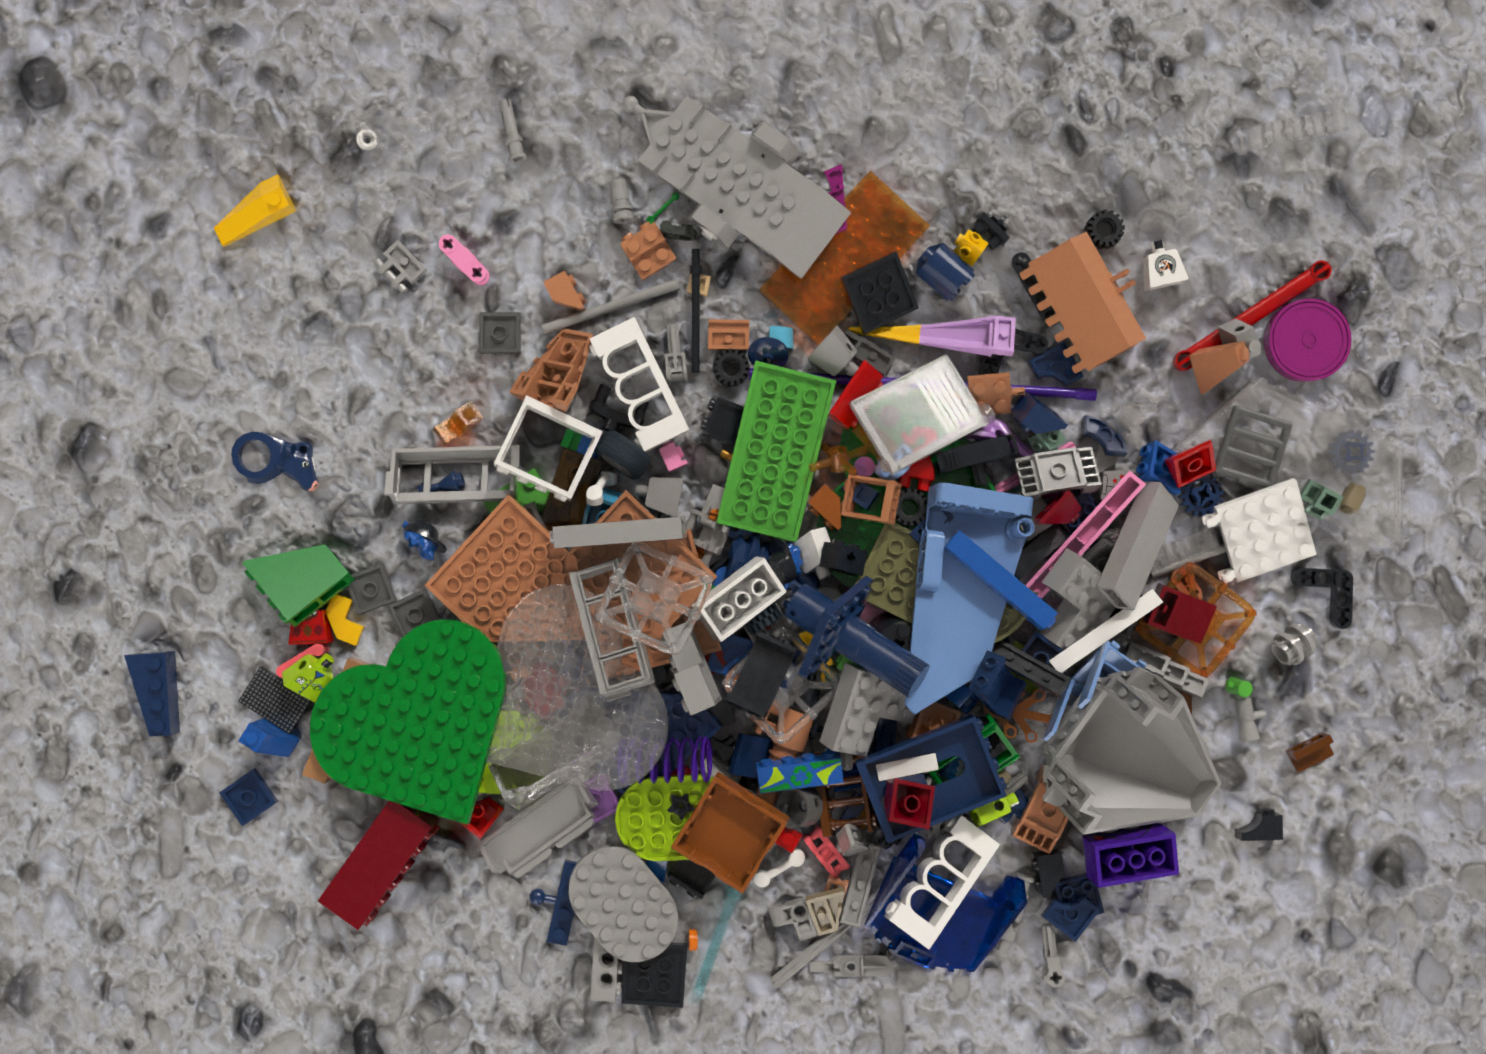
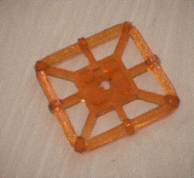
M1186 562L1166 586L1174 589L1187 573L1189 594L1203 600L1197 596L1195 573L1216 589L1207 601L1208 603L1214 605L1221 595L1224 594L1243 608L1244 611L1222 614L1216 610L1201 644L1179 637L1170 648L1148 632L1160 629L1147 625V623L1142 621L1143 617L1136 630L1146 641L1163 652L1165 656L1170 657L1180 665L1190 668V672L1208 678L1227 654L1236 648L1235 644L1252 624L1257 612L1249 602L1228 588V584L1220 582L1200 566L1192 564V562ZM1245 618L1228 640L1216 632L1225 620ZM1213 636L1223 643L1224 646L1206 667L1204 646ZM1186 640L1197 647L1199 668L1177 653Z

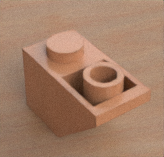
M563 271L543 282L555 304L577 311L586 310L584 304L587 302L581 292L577 294L574 288L577 286V283L572 274L568 276Z

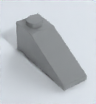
M846 824L836 835L838 840L836 847L843 856L849 857L871 849L863 828Z

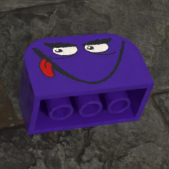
M1160 823L1082 835L1086 877L1098 888L1179 874L1176 833Z

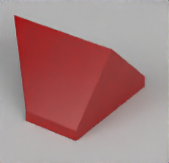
M490 797L476 801L470 824L462 823V825L481 839L504 808Z

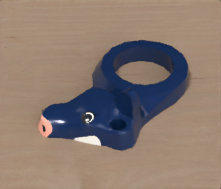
M249 432L239 437L232 447L233 465L240 474L247 477L249 483H266L283 473L296 481L305 491H315L319 485L315 473L313 446L309 442L292 443L268 433ZM259 440L264 442L269 448L270 461L261 471L252 472L242 462V451L248 443Z

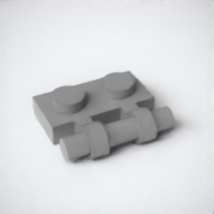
M399 240L383 253L388 258L385 263L381 259L376 260L374 263L378 268V272L385 276L391 282L390 285L394 289H398L401 294L408 290L403 284L406 279L411 284H414L427 272V269ZM393 266L401 272L398 276L391 271Z

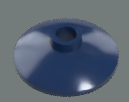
M759 338L753 341L748 348V359L753 366L755 361L783 367L788 361L789 352L786 345L776 338Z

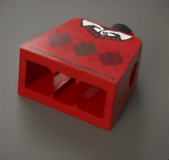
M316 610L296 627L291 624L288 645L334 642L326 610Z

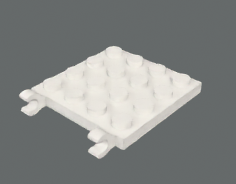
M1294 478L1214 506V513L1201 517L1203 524L1207 525V528L1214 527L1219 523L1231 568L1217 572L1219 580H1222L1223 583L1231 582L1233 579L1236 582H1241L1316 555L1298 483Z

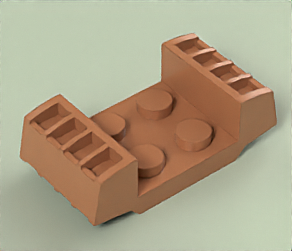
M1042 765L1036 776V779L1039 781L1021 818L1016 817L1011 833L1012 836L1050 854L1055 843L1060 838L1068 818L1059 810V807L1043 801V794L1046 793V783L1043 782L1044 765Z

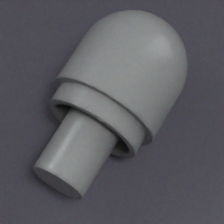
M338 859L329 861L321 869L322 873L316 877L317 882L321 884L327 879L329 881L333 879L343 866V863Z

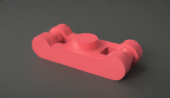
M320 643L311 646L277 667L276 674L282 678L284 670L307 654L315 657L328 653L330 650L327 643Z
M817 825L813 828V832L809 835L805 834L802 839L829 874L836 879L840 876V872L844 869L848 870L851 866L842 854L838 852V849L828 837H823L822 828ZM820 837L823 842L816 846L813 841ZM837 859L839 863L833 867L831 863Z

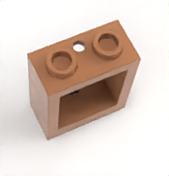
M848 474V479L844 483V500L840 504L841 515L852 519L894 525L902 484L892 480ZM861 482L868 485L886 487L881 517L854 513L856 502L852 499L855 485L858 486Z

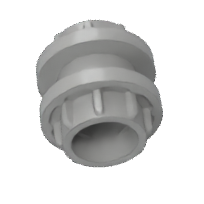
M1299 623L1290 624L1285 628L1284 632H1279L1273 637L1271 650L1281 663L1285 665H1298L1304 661V656L1309 657L1315 653V645L1318 644L1315 633L1308 626Z

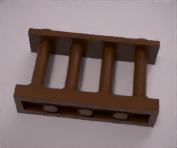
M820 752V753H812V754H814V755H821L823 752ZM853 755V763L864 756ZM860 775L843 777V783L816 786L823 802V811L820 818L823 837L834 836V831L841 829L846 824L854 826L867 825L868 832L875 831V827L878 826L877 816L873 814L872 803ZM860 783L862 785L863 796L842 799L830 798L829 789L831 787ZM864 804L866 817L836 820L832 817V810L834 808Z

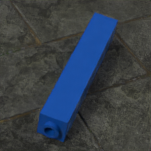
M960 530L946 543L944 550L1039 630L1049 629L1056 622L1054 617L1058 612Z

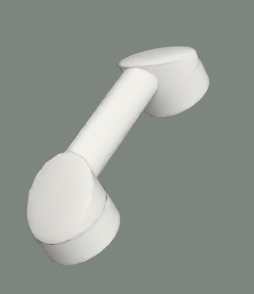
M601 471V478L586 491V503L588 505L598 506L603 503L602 489L605 485L612 486L617 484V473Z
M795 848L793 853L789 852V859L771 870H757L753 877L754 883L759 887H766L773 877L792 866H801L805 861L804 852L799 848Z

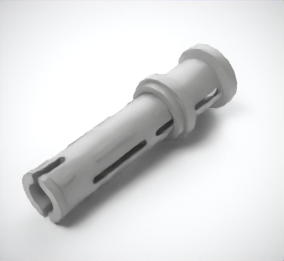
M502 99L498 103L507 137L505 145L508 146L510 154L508 159L511 163H519L527 159L522 147L523 138L518 134L511 99Z

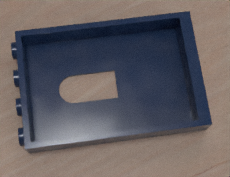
M968 715L855 760L887 843L921 831L923 828L887 821L884 805L887 780L879 781L876 769L877 764L932 753L936 754L937 762L952 756L960 757L964 761L965 769L960 776L935 785L930 827L1007 796L1005 790L1008 789L1003 777L999 778L997 770L1000 769L995 757L991 758L989 750H992L988 738H983L981 733L984 728L980 718L976 719L974 715ZM923 773L898 777V779L928 785Z

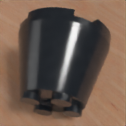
M883 612L870 621L869 624L876 628L878 632L892 641L898 639L900 641L899 645L910 652L911 623L888 612Z

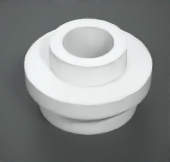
M364 129L357 134L356 141L363 150H372L377 145V136L373 131ZM367 137L370 140V143H365L363 141V138Z

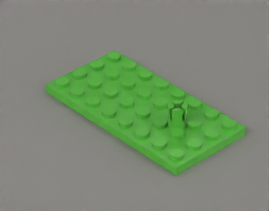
M755 361L716 523L797 542L836 380Z

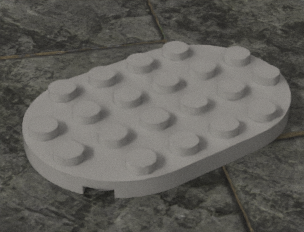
M602 846L588 852L577 862L572 870L569 881L568 893L571 906L579 919L611 955L627 962H642L658 956L669 946L678 926L677 906L669 891L639 856L625 847Z

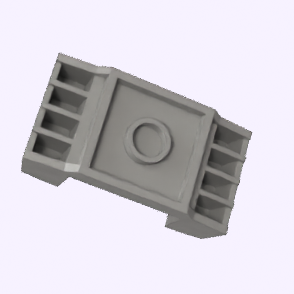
M1072 447L1034 453L1030 456L1015 459L1023 496L1032 497L1033 502L1039 501L1043 494L1080 489V493L1085 494L1096 491L1102 485L1092 447Z

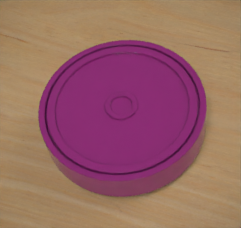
M1301 299L1279 309L1269 320L1263 338L1265 355L1270 365L1281 376L1296 382H1313L1334 374L1348 358L1352 342L1350 327L1344 315L1332 304L1319 299Z

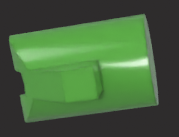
M1230 677L1225 683V689L1228 693L1241 697H1248L1253 690L1250 682L1235 677Z

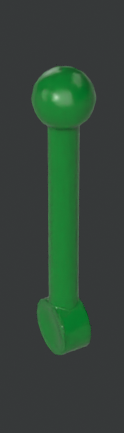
M674 192L672 197L653 216L647 217L646 221L650 222V224L655 222V218L674 200L679 199V193Z

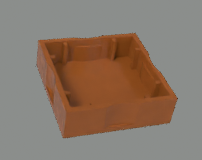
M718 771L671 848L692 862L707 868L717 878L743 894L767 852L772 848L786 826L789 816Z

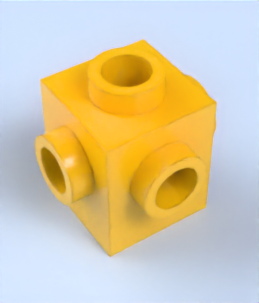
M968 229L965 235L960 233L953 244L956 245V248L953 251L963 261L973 266L989 243L982 239L978 233Z

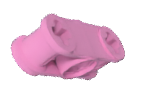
M447 234L440 238L439 248L463 274L465 273L477 285H485L489 281L490 275L488 270L455 237ZM448 243L453 245L451 249L447 247ZM477 271L482 274L480 278L475 274Z

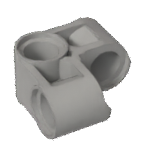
M796 898L786 902H778L768 907L773 927L793 924L798 941L818 936L805 899ZM797 906H803L805 911L799 914L794 909Z

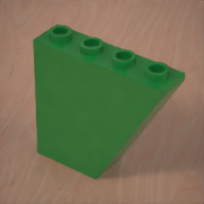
M325 544L245 560L242 563L247 569L244 571L251 581L255 579L258 583L256 588L262 595L267 594L269 597L267 602L274 610L278 608L281 612L278 614L285 624H292L294 627L303 622L355 580Z

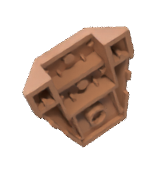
M563 328L546 346L548 350L540 358L536 357L533 360L535 364L527 372L523 371L518 376L509 392L524 401L527 395L566 414L575 399L589 353V345H591L590 338L593 335Z

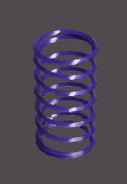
M700 736L695 741V744H693L692 740L686 737L680 745L679 741L674 737L667 744L659 737L654 742V745L648 738L643 739L639 745L638 741L634 738L629 741L624 738L620 742L618 749L619 778L625 785L630 782L632 770L630 745L634 742L638 750L636 778L639 784L643 782L644 760L642 749L645 742H648L651 749L650 779L655 784L658 775L656 748L658 743L661 742L665 751L664 781L668 784L671 779L669 750L674 741L678 749L677 776L678 781L682 783L684 781L683 749L686 741H688L692 751L691 778L696 783L698 779L696 752L701 740L700 768L702 778L707 783L712 774L710 740L706 736L704 738ZM624 742H625L626 747H625V751H624V755H623V764H622V750H623V745H624ZM704 750L707 759V777L704 765ZM627 756H628V770H627V772H626V768H627Z

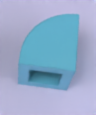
M770 326L769 337L780 340L786 345L788 350H793L794 329Z

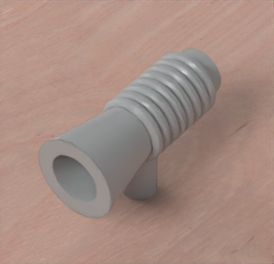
M1236 695L1235 699L1239 722V741L1260 739L1254 720L1266 717L1264 710H1253L1252 698L1249 696L1241 697Z

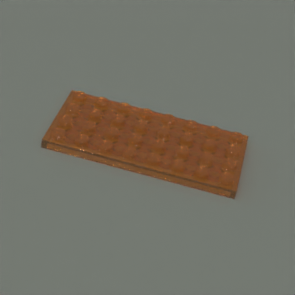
M871 170L844 198L845 208L851 212L846 219L847 230L833 236L802 279L793 274L784 265H781L759 289L769 301L817 345L853 310L840 277L893 251H897L900 259L930 227L924 219Z

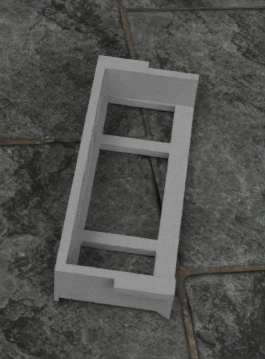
M511 445L503 462H511V466L518 469L520 465V445ZM502 446L392 449L390 471H386L384 495L390 496L394 504L503 501L508 494L518 501L516 476L511 473L510 490H488L489 462H495ZM482 463L481 491L430 492L432 464ZM425 464L423 492L400 493L402 465Z
M616 558L615 560L581 571L569 572L600 694L606 697L607 702L631 695V690L655 683L622 559ZM613 570L618 589L586 598L582 580ZM620 596L633 645L601 655L589 606ZM636 652L642 676L610 686L603 662Z

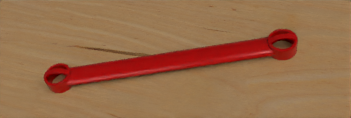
M1324 260L1314 262L1306 271L1233 319H1238L1250 326L1254 325L1317 282L1328 279L1332 272L1330 264ZM1315 265L1323 266L1321 269L1314 272ZM1325 271V276L1323 278L1316 277ZM1218 329L1188 349L1176 353L1173 357L1174 367L1179 371H1187L1192 368V364L1190 363L1187 368H1183L1181 365L1190 360L1189 356L1198 349L1223 345ZM1180 354L1188 355V357L1178 362Z

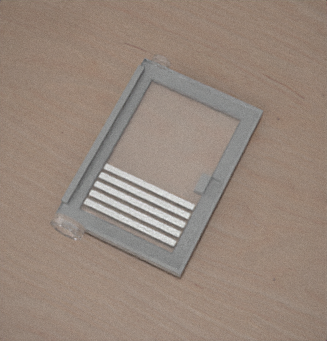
M947 354L849 403V406L882 459L880 462L882 470L886 473L890 472L891 475L995 421L992 408L986 403L980 406L977 404Z

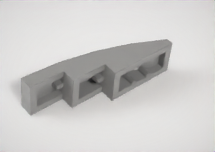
M1131 642L1126 653L1127 658L1135 663L1141 659L1146 663L1143 669L1159 675L1173 688L1202 699L1209 682L1208 678L1190 672V668L1170 661L1171 658Z

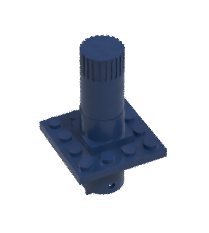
M865 576L836 601L831 600L809 584L801 585L795 580L790 583L789 587L793 590L782 605L786 608L785 617L813 635L798 674L806 678L810 673H815L822 663L826 664L833 654L839 652L909 698L916 692L925 679L930 665L860 619V615L865 608L864 601L872 591L870 586L873 579Z

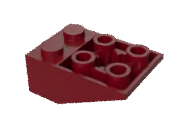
M1158 583L1155 592L1163 603L1144 615L1142 621L1171 634L1201 644L1217 606Z

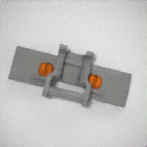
M713 484L702 512L690 508L689 512L691 514L686 523V530H693L698 516L702 517L700 523L704 524L699 538H694L698 558L708 567L716 554H721L731 530L727 525L716 523L724 488Z

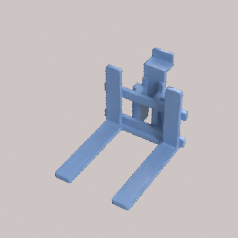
M1107 640L1070 676L1071 681L1062 697L1057 700L1043 739L1047 742L1056 733L1070 694L1077 698L1081 694L1077 707L1082 709L1090 702L1099 677L1104 678L1111 673L1119 671H1131L1135 667L1144 668L1146 663L1141 659L1136 663L1118 651L1120 648L1118 643L1114 640L1112 642Z

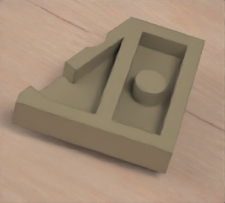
M844 887L806 896L805 901L818 936L838 931L845 894Z

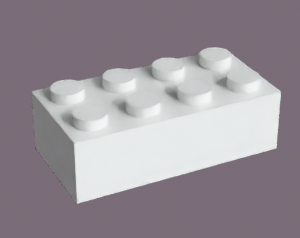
M756 556L693 603L691 607L712 638L722 642L787 591L766 559Z

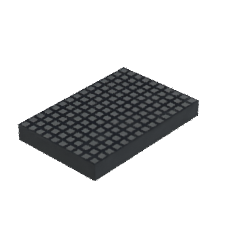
M263 666L259 667L238 702L288 734L294 731L312 702L285 687L282 678Z

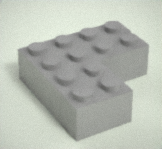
M1068 548L1065 549L1042 581L1043 584L1064 600L1056 610L1058 612L1054 617L1056 622L1049 629H1043L1040 634L1063 650L1106 622L1115 610V606L1097 587L1102 573L1086 559Z
M685 622L662 632L664 636L661 637L665 649H669L672 655L669 657L673 669L677 668L678 670L674 674L675 679L672 681L676 691H681L683 699L681 703L685 712L689 711L690 715L715 706L722 698L691 623Z
M845 662L819 742L832 751L866 757L879 717L912 724L915 715L905 706V695L860 665Z

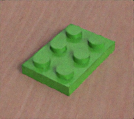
M535 468L527 472L541 479ZM517 481L518 502L524 506L535 501L541 513L549 491L543 493L535 489L536 485L530 482L524 484ZM510 483L498 490H510ZM502 501L483 503L491 514Z

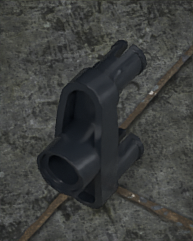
M600 384L595 398L591 400L588 408L604 418L601 428L605 431H616L618 433L621 426L636 429L629 421L627 414L606 407L605 403L611 388ZM648 401L638 406L634 412L635 422L640 426H643L644 423L643 418L649 405Z

